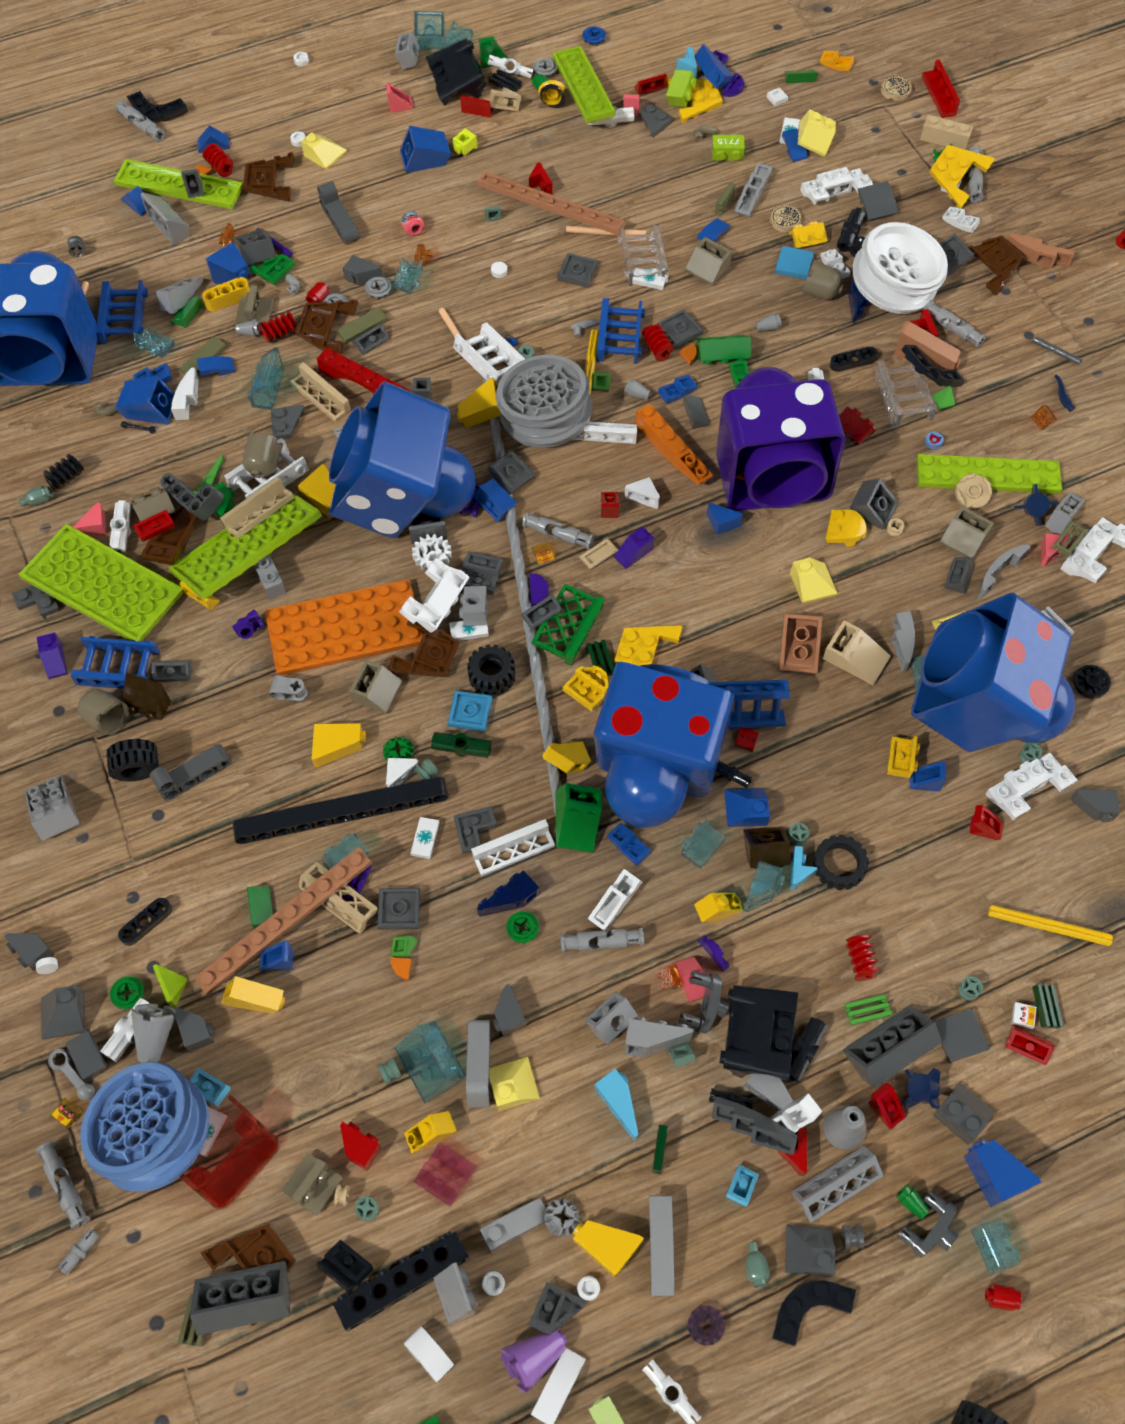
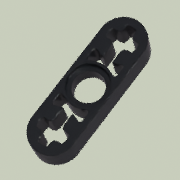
M864 347L836 354L831 357L830 368L833 371L840 372L869 365L876 361L878 352L874 347ZM856 357L858 361H851L849 358Z
M165 898L154 900L119 930V940L126 946L136 944L171 914L172 906ZM158 906H164L165 910H159ZM151 911L157 916L156 918L150 913ZM150 917L149 925L145 927L140 926L142 918ZM135 925L138 927V929L140 930V932H138V931L134 928ZM127 932L133 936L131 939L126 938L125 934Z

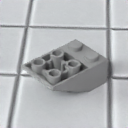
M62 775L51 778L47 782L38 786H32L24 791L31 824L41 841L80 824Z
M634 1017L629 1019L624 1054L646 1058L667 1051L670 1048L690 1043L693 1029L685 1024L672 1026L667 1025V1022L656 1020L654 1023L647 1022L642 1017Z
M455 1262L433 1278L450 1326L475 1316L474 1309L478 1308L474 1294L471 1290L468 1291L467 1286L470 1285L468 1275L463 1266L459 1268Z

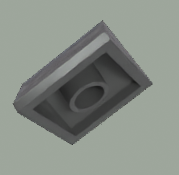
M418 518L409 524L412 544H415V542L420 543V537L426 539L427 534L430 538L436 534V538L443 536V539H447L444 518Z

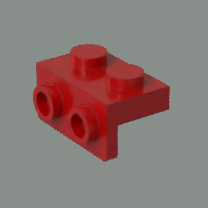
M847 406L839 415L843 431L860 445L871 432L873 434L876 432L873 428L874 424L868 418L864 420L860 417L862 413L855 407L851 409Z

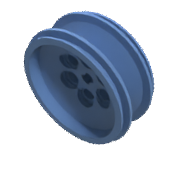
M149 1062L125 1068L111 1077L98 1090L85 1112L80 1137L82 1150L88 1165L97 1174L109 1179L114 1185L126 1191H152L168 1185L180 1177L192 1165L204 1145L209 1126L206 1100L201 1090L194 1083L186 1079L174 1067L167 1064Z

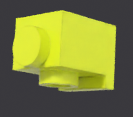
M467 129L462 130L453 138V149L457 154L466 155L473 148L477 149V136Z

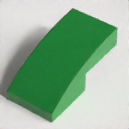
M743 360L729 363L731 378L736 388L740 380L749 373L747 362Z

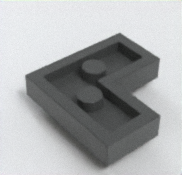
M33 585L12 593L19 610L37 604L42 618L60 611L54 597Z
M492 807L453 816L462 855L471 853L472 848L481 845L478 835L479 831L497 827Z

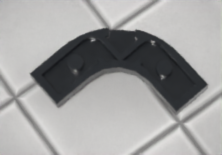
M141 91L127 96L130 105L149 120L168 121L188 112L187 106L181 98L166 104L155 105L148 102Z
M904 345L901 349L905 354V358L915 366V371L933 380L937 385L952 387L964 384L965 380L956 369H942L935 366L923 355L916 345Z
M824 1280L810 1281L798 1286L786 1296L779 1308L772 1339L796 1346L802 1318L810 1308L816 1306L830 1307L851 1314L856 1290Z

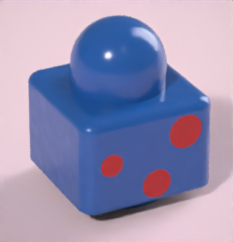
M1013 592L945 620L936 629L932 642L925 653L921 667V679L911 708V715L967 752L978 751L1014 739L1026 743H1042L1056 738L1071 723L1076 706L1073 689L1065 677L1062 676L1071 643L1069 631Z
M617 662L615 664L595 726L594 742L597 765L603 771L608 772L605 782L607 801L613 812L621 820L640 828L660 826L671 820L679 812L686 795L701 798L709 794L729 728L734 695L725 689L716 687L705 678L680 668L659 664L638 666L627 662Z

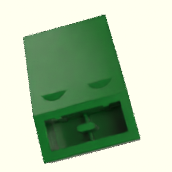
M565 783L555 791L557 848L593 853L602 810L601 789Z

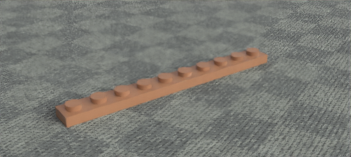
M484 172L477 180V186L612 234L618 235L625 226V220L488 172Z
M357 847L195 976L194 979L203 992L209 995L373 864L362 849Z

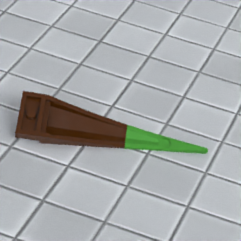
M223 455L216 461L204 480L194 491L195 493L205 484L213 486L224 461ZM182 506L171 518L175 527L151 538L140 555L142 559L174 566L180 554L185 551L198 517Z

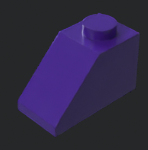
M643 526L627 537L614 558L625 569H628L653 550L654 537Z
M54 632L36 637L39 654L48 679L68 675L63 645L57 634Z

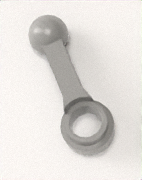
M64 1049L54 1050L48 1058L49 1066L56 1071L64 1072L78 1089L77 1095L80 1100H91L95 1095V1088L91 1084L84 1083L70 1066V1053ZM60 1053L64 1054L66 1057L65 1063L61 1066H56L53 1062L54 1057Z

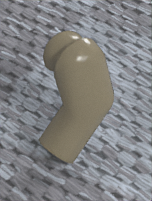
M101 402L93 405L98 415L110 416L118 412L115 409L117 402L108 407L103 406Z

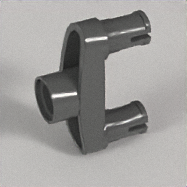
M693 970L690 975L698 979L689 977V983L706 987L699 1016L682 1012L680 1017L687 1019V1021L679 1019V1024L688 1025L689 1028L695 1029L696 1032L706 1034L710 1030L716 1016H726L729 1009V1001L721 997L722 981L719 975L712 973L707 975Z
M932 1190L923 1201L936 1210L941 1218L926 1239H921L907 1228L906 1225L897 1236V1238H900L914 1250L913 1252L920 1258L930 1252L936 1244L947 1252L958 1237V1234L949 1228L957 1207L951 1202L947 1203Z

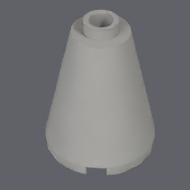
M141 1004L135 1006V1010L132 1008L131 1015L137 1060L139 1062L158 1063L160 1061L176 1016L174 1008L164 1005V1009L157 1008L158 1004Z
M838 1105L830 1109L825 1115L823 1121L825 1137L834 1147L841 1150L853 1149L864 1141L867 1134V1125L864 1114L858 1107Z

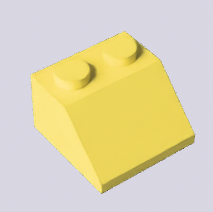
M809 109L799 122L798 145L821 156H825L835 134L836 122Z

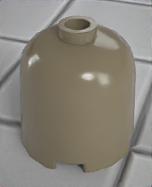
M814 260L801 292L823 300H831L835 297L836 293L840 294L844 285L841 284V273L832 267Z
M253 432L248 434L242 464L251 473L252 477L261 478L274 473L283 448V443L276 442V437L260 432V435H254Z
M93 689L82 696L78 704V713L99 734L113 735L124 726L122 721L125 715H129V708L124 702L107 691Z

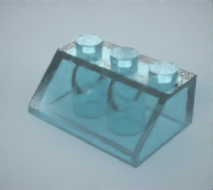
M274 347L261 356L260 363H257L256 375L252 378V388L248 391V400H250L252 408L269 410L273 408L284 372L278 347Z
M436 1021L418 1025L395 1047L424 1103H428L455 1087L466 1076Z

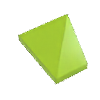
M153 965L167 1003L172 1008L176 1007L188 978L160 965Z

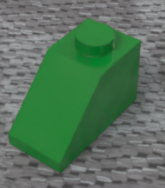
M224 482L213 486L223 494V501L215 510L219 519L235 506L233 500L235 494L232 488H227Z

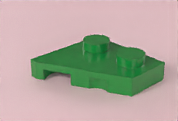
M494 36L479 39L480 65L482 68L492 66L488 65L490 54L501 59H509L501 46L498 45Z
M281 254L273 259L265 260L263 265L257 267L251 265L250 270L275 286L296 264L294 260Z

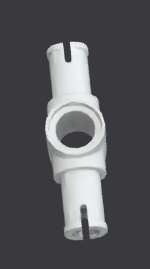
M490 54L488 65L498 67L508 75H521L531 79L533 69L522 66L521 63L516 62L514 59H501ZM508 63L514 64L515 68L512 71L507 70L506 65Z
M652 1359L648 1365L653 1371L647 1365L642 1371L656 1385L655 1389L661 1395L664 1403L669 1405L674 1412L677 1411L687 1424H696L691 1416L696 1422L702 1417L687 1401L688 1397L684 1394L681 1386L674 1382L669 1375L666 1376ZM669 1386L675 1387L678 1391V1397L674 1401L668 1400L665 1395V1391Z

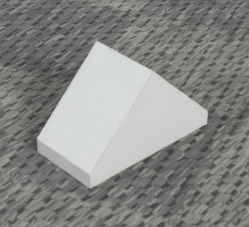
M650 477L628 484L625 487V499L658 509L660 496Z
M388 758L387 788L402 785L416 773L414 768L419 766L418 760Z

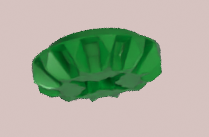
M395 736L392 739H388L387 743L383 745V755L387 762L388 758L411 759L414 754V747L411 741L404 736ZM396 745H398L401 749L400 756H398V753L396 751H393L396 750Z
M519 911L510 916L506 924V930L509 938L514 940L515 943L525 944L532 941L538 935L539 923L537 918L530 912ZM526 921V928L528 930H523V932L519 934V927L517 926H522L523 923H525Z
M125 976L118 979L112 985L110 999L117 1008L129 1010L135 1006L140 998L143 999V992L145 990L140 980L132 976ZM127 987L131 992H133L132 994H129L128 1000L124 995H122L123 993H126Z

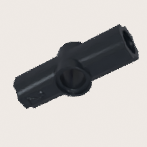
M861 208L852 209L848 220H845L836 246L841 252L849 251L854 239L858 237L861 223L865 216Z
M811 1017L802 1036H799L791 1051L789 1080L799 1083L808 1063H811L819 1048L818 1044L827 1028V1025L822 1020Z

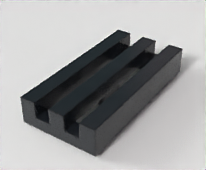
M499 69L496 70V73H493V77H489L490 83L502 89L504 87L516 92L522 86V81Z

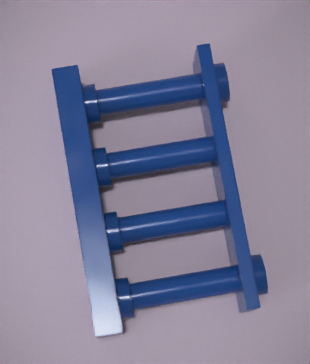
M142 280L138 282V289L114 290L109 281H102L96 328L100 344H107L110 335L134 334L137 343L141 342V336L144 334L142 324L145 298L148 297L147 287H144ZM118 296H137L136 302H113V298ZM114 309H135V314L111 315V311ZM134 321L133 327L109 328L112 322Z
M603 298L597 361L604 362V355L608 353L634 355V364H637V359L641 357L642 347H639L641 318H645V308H642V301L639 300L638 309L614 308L609 305V298ZM616 314L638 316L637 322L611 320L608 316ZM610 327L636 329V335L610 333L607 329H610ZM609 340L635 342V348L612 347L605 343L609 342Z
M95 636L81 637L87 653L83 668L72 670L71 678L76 685L124 689L125 676L132 653L142 654L138 674L135 675L148 679L145 674L150 654L159 655L160 651L156 643L152 641L103 639ZM95 650H104L106 652L101 670L98 672L90 671ZM114 651L124 652L119 672L108 673Z
M787 680L711 682L716 687L725 689L734 695V712H731L729 728L786 726L784 711L780 710L781 699H789L790 696ZM773 699L772 711H761L762 700ZM742 700H754L753 711L741 712Z

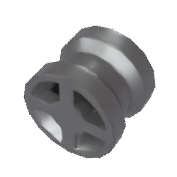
M71 236L67 240L69 254L73 257L83 256L85 254L84 240L79 236Z
M861 1224L854 1227L842 1225L841 1236L844 1249H850L852 1246H856L858 1249L864 1248V1234Z

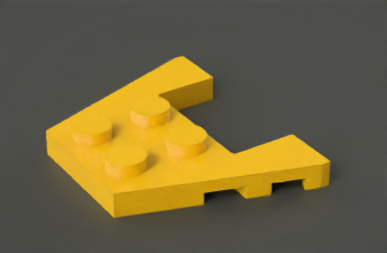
M667 78L666 83L668 88L670 86L672 78ZM696 79V86L691 93L690 103L692 107L679 109V117L682 124L686 123L689 118H697L702 112L707 113L722 106L723 100L720 93L709 80Z
M947 145L929 173L941 188L943 187L948 192L949 198L956 202V206L961 209L970 195L956 186L971 164L986 173L995 158Z
M683 626L624 628L616 653L615 664L617 662H627L638 666L652 664L659 639L678 644Z

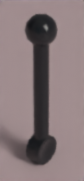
M125 421L121 422L122 428L129 427L146 430L151 434L156 432L154 426L143 427L127 424Z

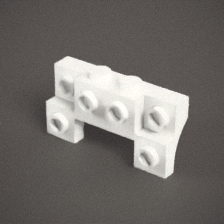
M847 167L817 174L815 180L801 184V192L804 197H808L816 205L817 201L826 200L827 202L831 197L850 193L852 187L858 193V188L870 186L873 183L868 174L864 175L860 168L848 171Z
M1103 517L1091 530L1087 529L1088 531L1082 541L1079 542L1073 553L1063 563L1062 571L1068 575L1080 576L1096 583L1107 569L1096 560L1109 546L1110 542L1125 548V525L1120 523L1117 527Z
M437 558L432 561L425 572L436 583L423 603H419L410 596L399 611L410 622L414 624L417 621L430 633L435 631L441 621L450 614V607L457 603L459 600L458 595L469 579V576L462 570L449 567Z
M1048 753L1040 759L1024 762L1017 771H1009L1004 775L1005 779L988 789L985 795L993 804L1003 809L1014 821L1017 817L1025 812H1029L1031 809L1025 802V797L1044 787L1048 782H1051L1059 792H1062L1066 787L1075 784L1077 778L1066 765L1061 766L1053 755Z

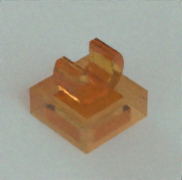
M228 223L220 234L219 244L224 247L227 243L233 242L232 237L238 236L233 232V225Z
M424 244L417 245L414 254L416 268H423L424 263H431L432 251L425 250Z
M1042 405L1031 416L1040 430H1045L1048 425H1051L1056 420L1055 415L1047 405Z
M670 965L660 967L661 973H657L655 978H663L664 983L658 986L659 989L665 990L670 988L676 990L682 987L676 967Z

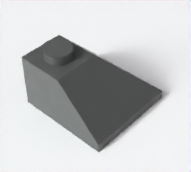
M79 986L56 988L41 997V1039L85 1032V992Z
M786 1225L785 1273L833 1276L835 1274V1247L832 1229Z

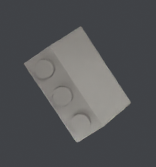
M144 192L140 194L148 218L173 245L190 237L188 223L181 219L177 211L172 210L169 202H165L159 196Z

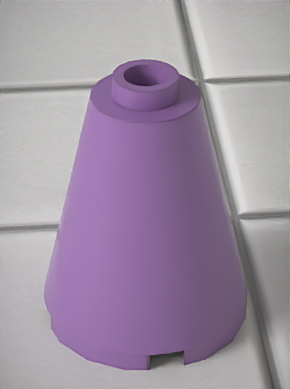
M556 1330L550 1335L543 1332L508 1345L500 1350L503 1353L501 1358L507 1372L512 1379L515 1377L520 1382L516 1386L523 1393L530 1391L566 1350L565 1344L567 1339L561 1330Z

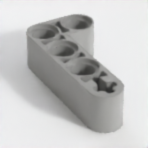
M468 1020L466 1072L468 1108L490 1107V1020Z

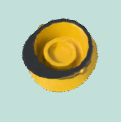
M549 80L539 86L538 93L543 103L551 108H560L564 105L565 86L563 83Z

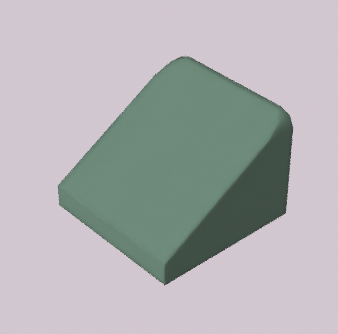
M501 206L486 207L484 210L486 221L502 219Z

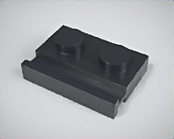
M341 1239L324 1255L321 1261L317 1262V1267L349 1294L355 1286H358L373 1271L372 1264Z

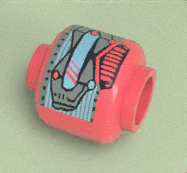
M409 211L401 218L402 228L408 235L416 236L423 231L424 222L418 213Z

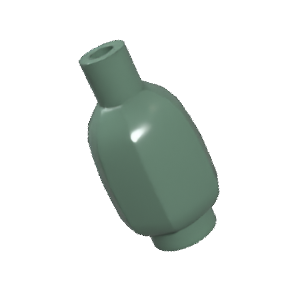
M48 486L35 487L29 490L24 498L19 499V503L21 506L26 504L33 506L42 504L53 496L52 491Z
M756 1242L749 1243V1254L745 1260L748 1280L753 1283L755 1288L767 1286V1280L770 1277L767 1260L762 1253L758 1252Z

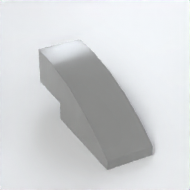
M911 611L896 613L893 620L895 631L891 642L902 672L907 671L915 644V629Z

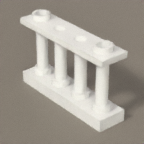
M488 323L481 325L480 335L464 340L459 334L455 335L453 348L486 380L493 377L498 385L500 377L508 369L525 359ZM481 341H484L487 345L478 350L471 346ZM492 351L498 355L487 361L482 357V355ZM503 361L508 365V367L498 371L492 367Z
M280 438L276 442L283 443V448L278 461L284 459L289 466L283 470L276 466L275 475L268 480L264 477H252L251 473L243 467V464L224 475L233 492L240 487L246 493L245 497L247 499L276 477L280 478L284 487L308 472L309 468L303 456L294 460L289 455L290 452L286 442ZM253 478L261 483L254 489L246 484Z

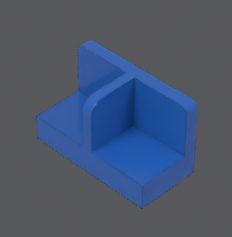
M494 479L480 486L473 497L497 523L503 519L507 511L517 504Z

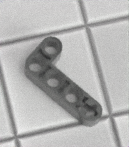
M330 181L317 186L322 209L343 243L347 244L360 239L357 227L339 200L334 182Z
M171 473L164 474L160 480V485L201 520L208 519L223 501V494L210 484L203 485L195 493Z
M218 744L168 772L166 767H158L150 773V778L163 799L169 801L224 770L231 764L232 760L224 747Z

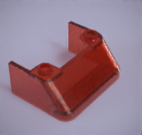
M231 1095L228 1099L243 1112L235 1122V1129L242 1139L212 1173L204 1167L197 1166L191 1169L187 1175L183 1173L180 1176L189 1187L218 1210L226 1209L277 1153L280 1145L278 1138Z

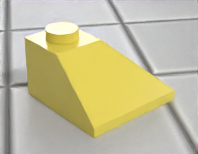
M312 132L301 141L304 156L326 170L347 153V149L334 141Z
M806 558L792 563L790 575L802 604L837 595L825 563L813 558Z
M528 1057L490 1068L489 1079L498 1112L540 1099Z

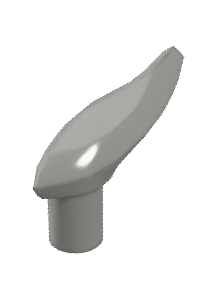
M600 320L579 321L570 328L574 330L575 337H581L580 329H586L589 326L599 324Z

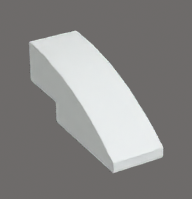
M191 368L185 374L175 391L171 407L175 420H189L190 406H197L199 378L195 368Z
M624 869L615 883L606 891L588 919L605 931L635 894L642 881Z
M808 1093L769 1118L795 1134L799 1128L813 1122L822 1110Z
M566 1348L531 1413L532 1416L545 1424L555 1423L586 1359Z

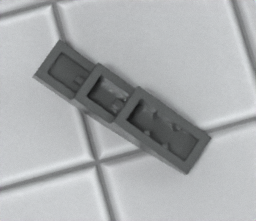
M716 1096L712 1112L713 1119L732 1124V1131L751 1136L750 1143L794 1155L798 1137L796 1134L757 1111Z

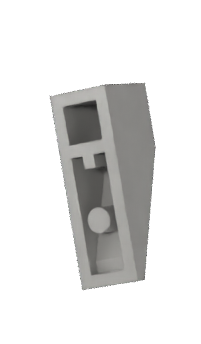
M190 277L157 290L160 310L168 311L169 314L177 313L178 309L185 307L202 284L203 278Z
M1069 492L1055 508L1045 527L1049 528L1052 533L1061 535L1086 500Z
M751 1074L744 1085V1088L777 1112L793 1102L780 1078L764 1074Z
M540 1198L480 1229L491 1253L496 1252L545 1223L544 1214L546 1208Z

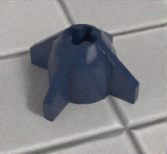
M1033 484L1031 495L1026 497L1023 505L1014 506V509L1024 508L1025 513L1034 518L1036 526H1040V516L1047 513L1050 505L1058 504V501L1049 502L1046 495L1038 493V484Z
M933 1068L928 1075L916 1074L912 1070L906 1069L904 1072L910 1079L907 1085L909 1097L903 1102L904 1107L911 1108L919 1103L930 1104L934 1109H938L940 1107L939 1082L941 1074L939 1069Z

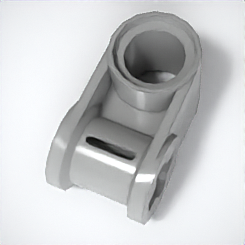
M276 675L273 677L269 696L278 700L301 702L307 698L308 691L301 679Z

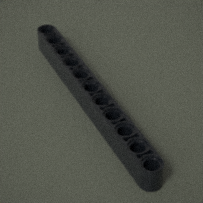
M435 777L237 819L232 823L235 843L246 844L443 802L449 797L446 782L443 777Z

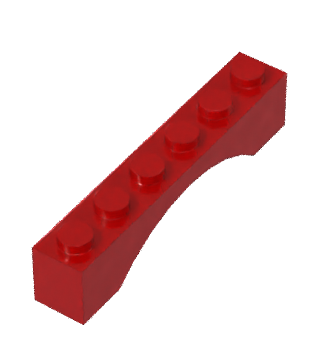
M327 347L316 358L321 373L333 379L341 378L353 381L373 394L383 381L410 391Z

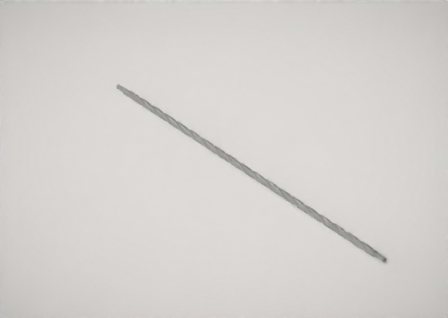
M484 341L478 343L479 349L486 347ZM487 354L482 355L486 361L489 360ZM482 376L483 383H485L487 380ZM499 416L489 420L496 461L505 455ZM500 483V486L513 498V495ZM513 507L506 513V523L519 601L523 613L532 606L528 596L529 588L524 572L523 554L520 549L521 542L516 525L515 507ZM523 619L545 752L547 747L555 743L550 724L548 701L545 697L546 688L541 672L540 653L538 647L531 644L536 635L535 628L531 630ZM546 761L555 812V791L562 786L559 778V768Z

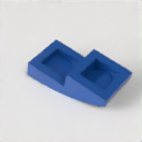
M797 128L782 132V138L788 147L787 153L792 162L804 160L808 157L806 148L798 145L799 131Z
M716 218L697 235V239L702 241L706 237L717 242L720 235L729 230L730 225Z
M212 356L196 359L201 376L216 372L219 373V376L236 372L232 357Z
M166 363L153 370L146 367L133 374L134 379L157 375L164 383L173 379L170 367Z
M689 375L675 378L673 384L659 387L658 394L668 404L683 398L684 395L690 394L698 386Z
M622 823L607 835V838L636 866L651 854L650 849L639 841L635 833Z

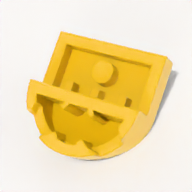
M850 509L831 510L826 534L827 543H845L846 547H852L861 538H865L867 526L863 517L857 511Z
M593 665L592 667L585 668L581 666L575 670V675L563 686L562 691L592 712L605 698L609 686L608 676L598 666Z

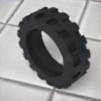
M835 835L830 836L829 839L826 838L819 844L814 854L813 867L818 868L815 875L819 876V880L822 883H826L829 888L834 887L836 890L846 888V890H849L852 886H857L863 880L868 870L869 858L866 856L867 851L862 848V844L859 841H854V838L850 836L849 838L845 837V835H839V837ZM837 848L847 850L855 857L857 870L854 874L846 877L834 875L825 866L824 858L826 853Z

